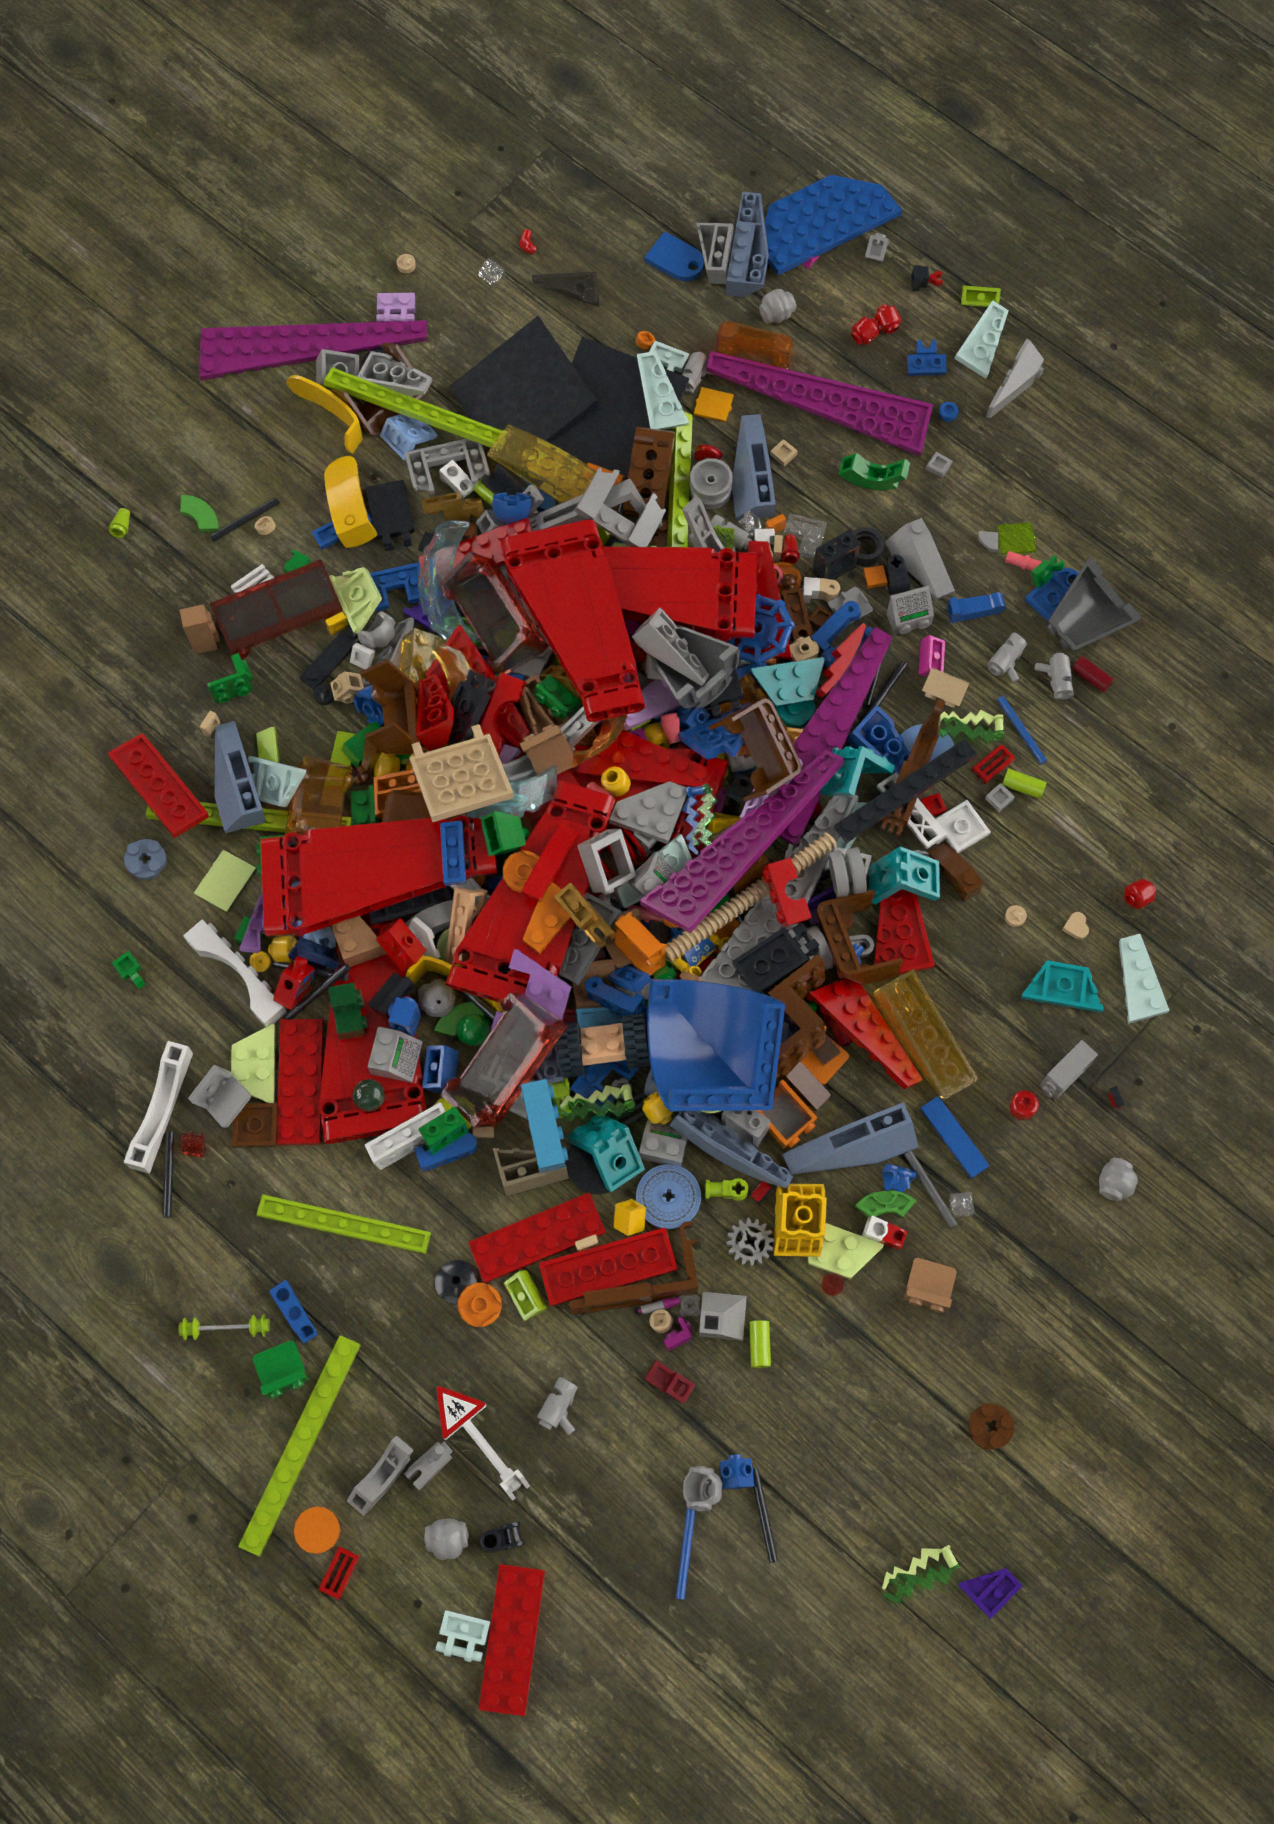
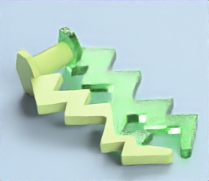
M980 710L977 716L970 712L964 719H960L954 711L949 716L945 711L941 714V721L944 720L946 725H948L944 730L940 728V736L942 738L949 732L955 738L963 731L971 741L980 735L988 744L994 739L1001 740L1005 737L1003 715L992 716ZM984 719L988 726L991 722L995 724V732L991 728L986 732L981 725L973 731L967 724L971 721L976 726ZM952 720L957 724L955 727L949 724Z
M629 1084L623 1085L621 1089L606 1085L602 1093L595 1090L588 1099L576 1093L574 1098L568 1095L561 1103L558 1113L571 1122L576 1115L583 1120L589 1111H593L600 1118H603L608 1111L619 1117L625 1111H634L636 1105L633 1101L632 1088ZM610 1094L616 1099L622 1095L625 1103L622 1104L620 1101H617L616 1105H614L609 1100L606 1102L605 1100ZM596 1099L602 1101L604 1105L602 1107L596 1105ZM578 1102L583 1105L581 1109L576 1106ZM568 1104L574 1108L570 1114L561 1109L565 1108Z
M950 1545L942 1549L921 1548V1560L913 1557L909 1571L906 1572L894 1566L893 1575L886 1572L882 1586L883 1590L886 1589L889 1581L897 1585L899 1576L907 1579L906 1586L898 1585L896 1596L888 1593H883V1596L900 1604L903 1593L911 1598L914 1584H919L931 1591L935 1578L947 1585L953 1570L960 1567V1564L957 1563L950 1550ZM942 1552L949 1569L940 1565L939 1573L929 1567L926 1579L916 1575L917 1566L926 1569L928 1556L939 1561V1553Z

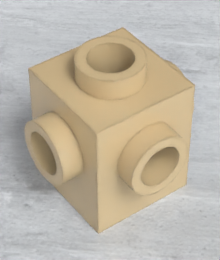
M810 636L806 638L800 637L793 641V644L790 645L793 657L791 662L818 658L820 650L815 641L812 642Z
M345 671L330 683L334 700L347 704L354 702L353 698L357 695V692L364 688L360 674Z

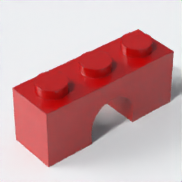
M792 858L777 861L763 867V880L769 885V897L771 902L775 903L778 923L782 924L784 928L812 918L805 898L793 900L786 894L785 886L787 882L798 878Z

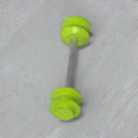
M263 1314L261 1319H257L255 1315H252L249 1324L200 1326L196 1317L193 1318L192 1322H188L184 1318L183 1322L179 1323V1336H183L184 1340L188 1336H192L196 1340L202 1330L249 1328V1332L253 1337L259 1332L265 1337L266 1332L270 1331V1320L266 1319L265 1314Z

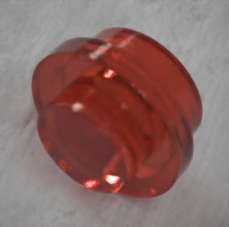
M831 1273L823 1278L821 1286L827 1295L836 1296L843 1290L844 1283L839 1275Z

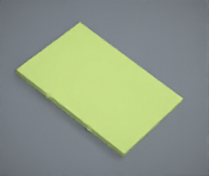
M223 850L204 879H202L194 894L227 912L256 867Z

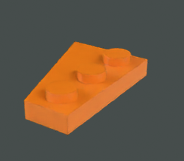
M554 883L548 887L542 901H538L523 937V942L539 955L571 918L554 897L562 890Z

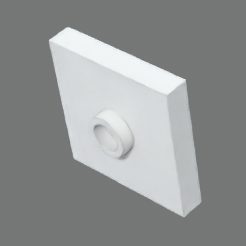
M968 800L935 819L947 833L945 840L956 853L962 852L991 833Z

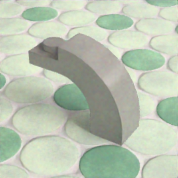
M529 485L523 494L531 496L532 506L527 518H533L537 516V508L544 499L535 485ZM485 510L476 521V524L483 534L492 531L498 526L506 525V522L500 521L495 516L493 510Z
M453 900L429 907L410 918L405 924L409 927L411 920L417 917L432 929L433 935L450 927Z
M395 1436L375 1467L354 1487L347 1502L364 1516L400 1476L409 1463V1457L414 1450L398 1436Z

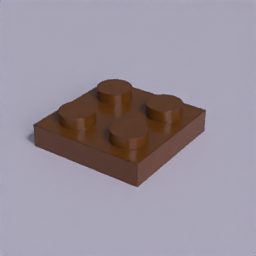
M246 1104L233 1120V1148L277 1147L278 1104Z

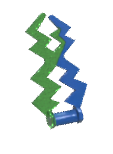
M709 784L693 788L686 787L688 798L682 811L689 814L685 821L693 827V830L685 838L691 841L687 847L696 855L700 853L695 846L699 845L700 842L695 837L702 833L703 835L699 840L705 843L707 847L712 844L708 839L714 835L706 826L716 817L709 809L718 800L712 795V788ZM706 794L700 799L705 803L698 809L705 817L698 823L694 820L700 814L691 807L698 802L694 799L696 795Z

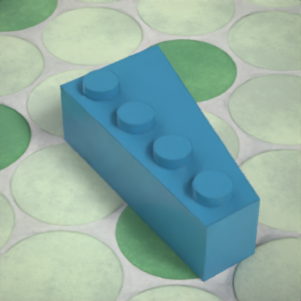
M547 1079L521 1084L539 1173L565 1168L568 1154L566 1147H561L560 1140L564 1139L562 1127H557L555 1120L559 1118L557 1105L552 1106L551 1098L555 1097L552 1085L547 1084Z

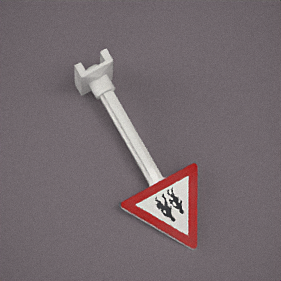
M437 1386L443 1439L447 1440L457 1430L464 1427L501 1474L500 1478L503 1482L500 1485L513 1501L516 1498L512 1493L513 1491L517 1490L521 1484L526 1489L530 1485L518 1469L513 1472L511 1468L506 1467L472 1424L471 1419L487 1406L486 1403Z

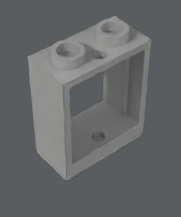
M621 829L606 830L577 845L593 893L602 892V895L614 892L615 887L627 885L630 879L636 877ZM610 844L619 875L607 881L597 851Z
M1081 1040L1046 1075L1040 1084L1042 1092L1047 1097H1052L1056 1100L1092 1064L1098 1054Z
M756 1110L724 1111L721 1118L722 1124L734 1129L738 1136L745 1141L751 1142L756 1149L768 1134L771 1122Z

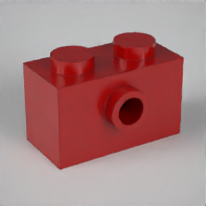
M401 918L388 925L375 939L401 971L416 964L427 951Z

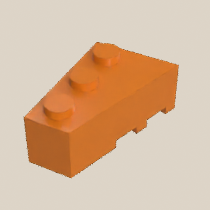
M413 769L373 777L375 816L382 820L385 801L392 790L421 793Z

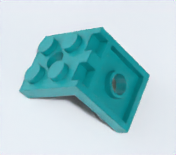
M859 746V749L845 747L840 750L837 747H833L832 753L842 757L844 764L821 788L820 793L825 796H854L861 773H893L895 765L889 763L887 758L874 754V750Z
M900 846L869 865L868 891L874 890L875 892L871 902L873 904L879 903L901 889L933 901L940 898L939 861Z
M603 1114L593 1116L589 1122L575 1128L572 1133L567 1135L571 1144L592 1154L606 1190L610 1192L645 1170L628 1126ZM619 1157H622V1162H621V1164L616 1167V1166H615L616 1160H617Z

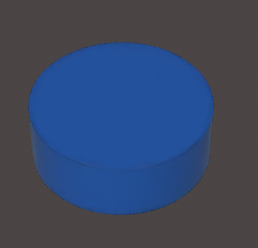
M952 402L943 403L939 409V417L945 422L954 421L959 411L957 405Z

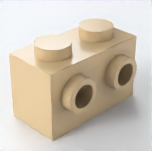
M932 667L922 691L926 692L924 696L936 700L937 697L946 701L945 705L954 708L955 705L960 706L969 682Z

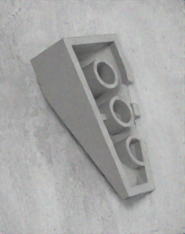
M1026 339L1019 350L1012 370L1009 369L1003 382L1004 386L1001 385L989 406L987 418L990 419L1030 387L1036 378L1039 379L1044 371V368H1042L1044 359L1030 340Z
M373 351L370 352L357 375L359 378L407 396L425 394L433 381L432 377L417 369L407 367L406 363L402 361L399 363L391 355Z
M922 518L905 524L884 542L889 554L902 556L907 573L910 576L913 575L922 587L929 586L930 594L938 600L955 592L931 533Z
M661 608L657 609L637 629L632 638L637 646L646 653L702 686L709 677L708 672L697 656L692 653L690 654L685 638L680 639L675 631L677 629L675 623Z
M412 617L397 624L394 639L376 656L378 659L376 664L388 659L407 677H409L414 625ZM363 678L364 688L370 686L371 684Z

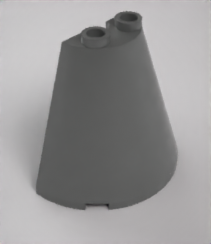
M1091 557L1083 565L1048 620L1049 624L1046 626L1052 635L1056 634L1061 639L1059 643L1065 650L1070 648L1075 651L1142 618L1132 605L1124 603L1101 576L1103 571Z
M675 624L677 626L675 631L680 639L685 638L690 654H695L708 672L709 677L701 686L650 654L649 656L677 702L686 709L691 707L699 709L710 704L720 696L733 679L730 675L733 669L738 667L739 648Z

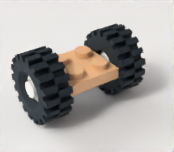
M644 1013L622 1016V1023L580 1028L578 1022L561 1024L560 1028L556 1029L557 1052L563 1078L585 1075V1065L626 1060V1056L629 1069L651 1067Z

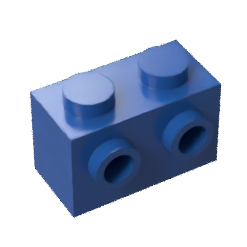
M396 997L395 1003H391L388 1010L390 1027L393 1030L401 1031L414 1037L421 1017L418 1004L409 997H403V999Z
M446 1045L427 1046L422 1088L434 1093H454L459 1051Z

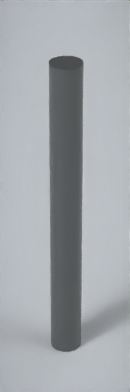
M912 1150L905 1153L906 1159L916 1172V1175L950 1229L957 1226V1222Z

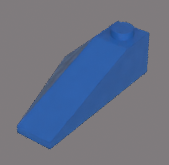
M877 705L853 729L846 739V742L854 749H859V746H863L864 748L874 750V754L887 758L889 763L895 765L893 773H889L890 775L896 772L899 774L904 761H907L910 755L904 744L905 740L902 735L899 736L894 727L893 720Z

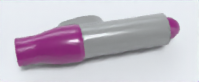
M666 1298L642 1305L638 1309V1313L647 1314L659 1309L671 1308L681 1304L680 1298Z

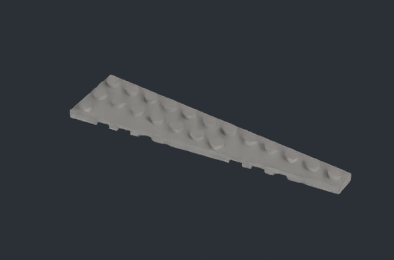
M855 794L854 796H834L825 807L823 813L817 818L811 830L805 834L799 846L794 849L791 858L794 854L797 855V852L802 851L804 847L808 848V845L810 843L813 844V841L818 840L820 836L823 837L824 833L830 834L837 844L840 835L834 829V825L852 813L858 801V796ZM827 852L824 857L821 856L820 860H816L814 864L811 863V866L806 867L804 871L800 870V873L797 875L798 878L787 882L785 891L789 898L793 900L805 898L808 904L829 861ZM769 895L764 896L762 900L759 899V902L754 904V907L749 910L741 925L735 929L727 944H724L721 952L713 959L700 977L702 981L751 990L733 967L732 961L783 928L782 924H779L777 921V909L775 903L771 902ZM797 924L785 928L786 930H791L793 927L797 926Z

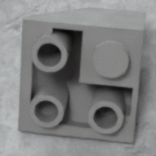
M703 1292L699 1337L743 1341L747 1296Z

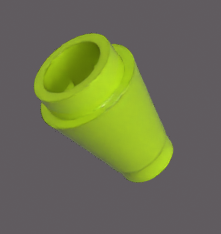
M120 508L109 524V532L112 536L123 538L128 533L129 510Z

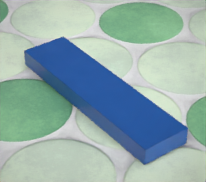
M939 1096L920 1108L971 1179L990 1166Z

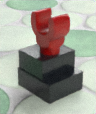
M914 265L911 273L912 291L926 288L928 283L937 287L942 286L943 280L936 279L941 278L942 272L936 271L929 275L928 266Z

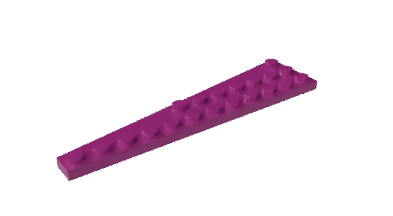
M427 321L201 328L199 377L203 381L224 377V374L229 373L237 375L242 374L246 370L254 369V371H259L263 367L271 366L276 368L284 365L316 361L321 349L355 354L359 350L367 349V351H371L376 347H381L383 342L397 345L427 341Z
M713 351L710 353L706 371L921 456L933 404Z
M877 627L873 629L843 675L836 682L792 745L798 758L803 762L801 770L805 769L808 764L824 751L832 752L833 747H837L840 750L843 748L872 681L892 641V636ZM820 790L778 837L794 847H798L821 796Z
M828 750L824 751L808 764L805 769L801 770L789 784L782 785L774 796L767 797L763 801L764 804L758 809H752L716 838L712 844L705 847L697 858L693 861L690 859L685 863V867L678 873L674 872L669 876V880L662 886L659 884L640 900L641 906L691 933L844 764L843 758Z

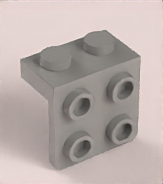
M213 1065L188 1099L193 1104L207 1109L222 1127L227 1128L250 1100L251 1094L230 1071Z

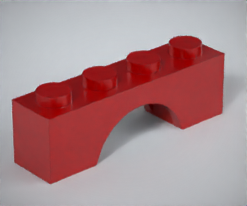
M502 672L494 680L496 682L495 690L486 705L488 707L486 714L482 715L479 721L483 735L490 734L499 758L506 740L502 738L497 729L498 714L506 705L520 702L527 682Z

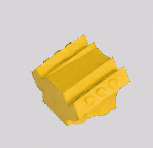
M789 1184L787 1188L777 1186L773 1233L774 1256H821L826 1220L824 1184Z

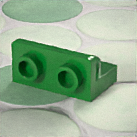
M550 674L540 684L535 686L532 693L539 703L545 704L550 708L554 716L560 717L562 720L580 702L578 698Z
M374 785L369 786L370 790L351 791L352 825L381 823V819L375 816Z
M456 1107L450 1108L418 1129L431 1155H434L469 1133L466 1121Z

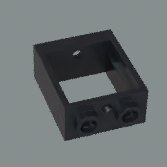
M850 530L816 548L813 573L817 578L835 580L856 568L860 544Z

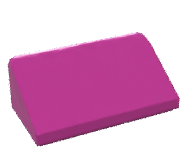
M931 635L921 639L919 675L929 676L932 667L943 672L944 640Z

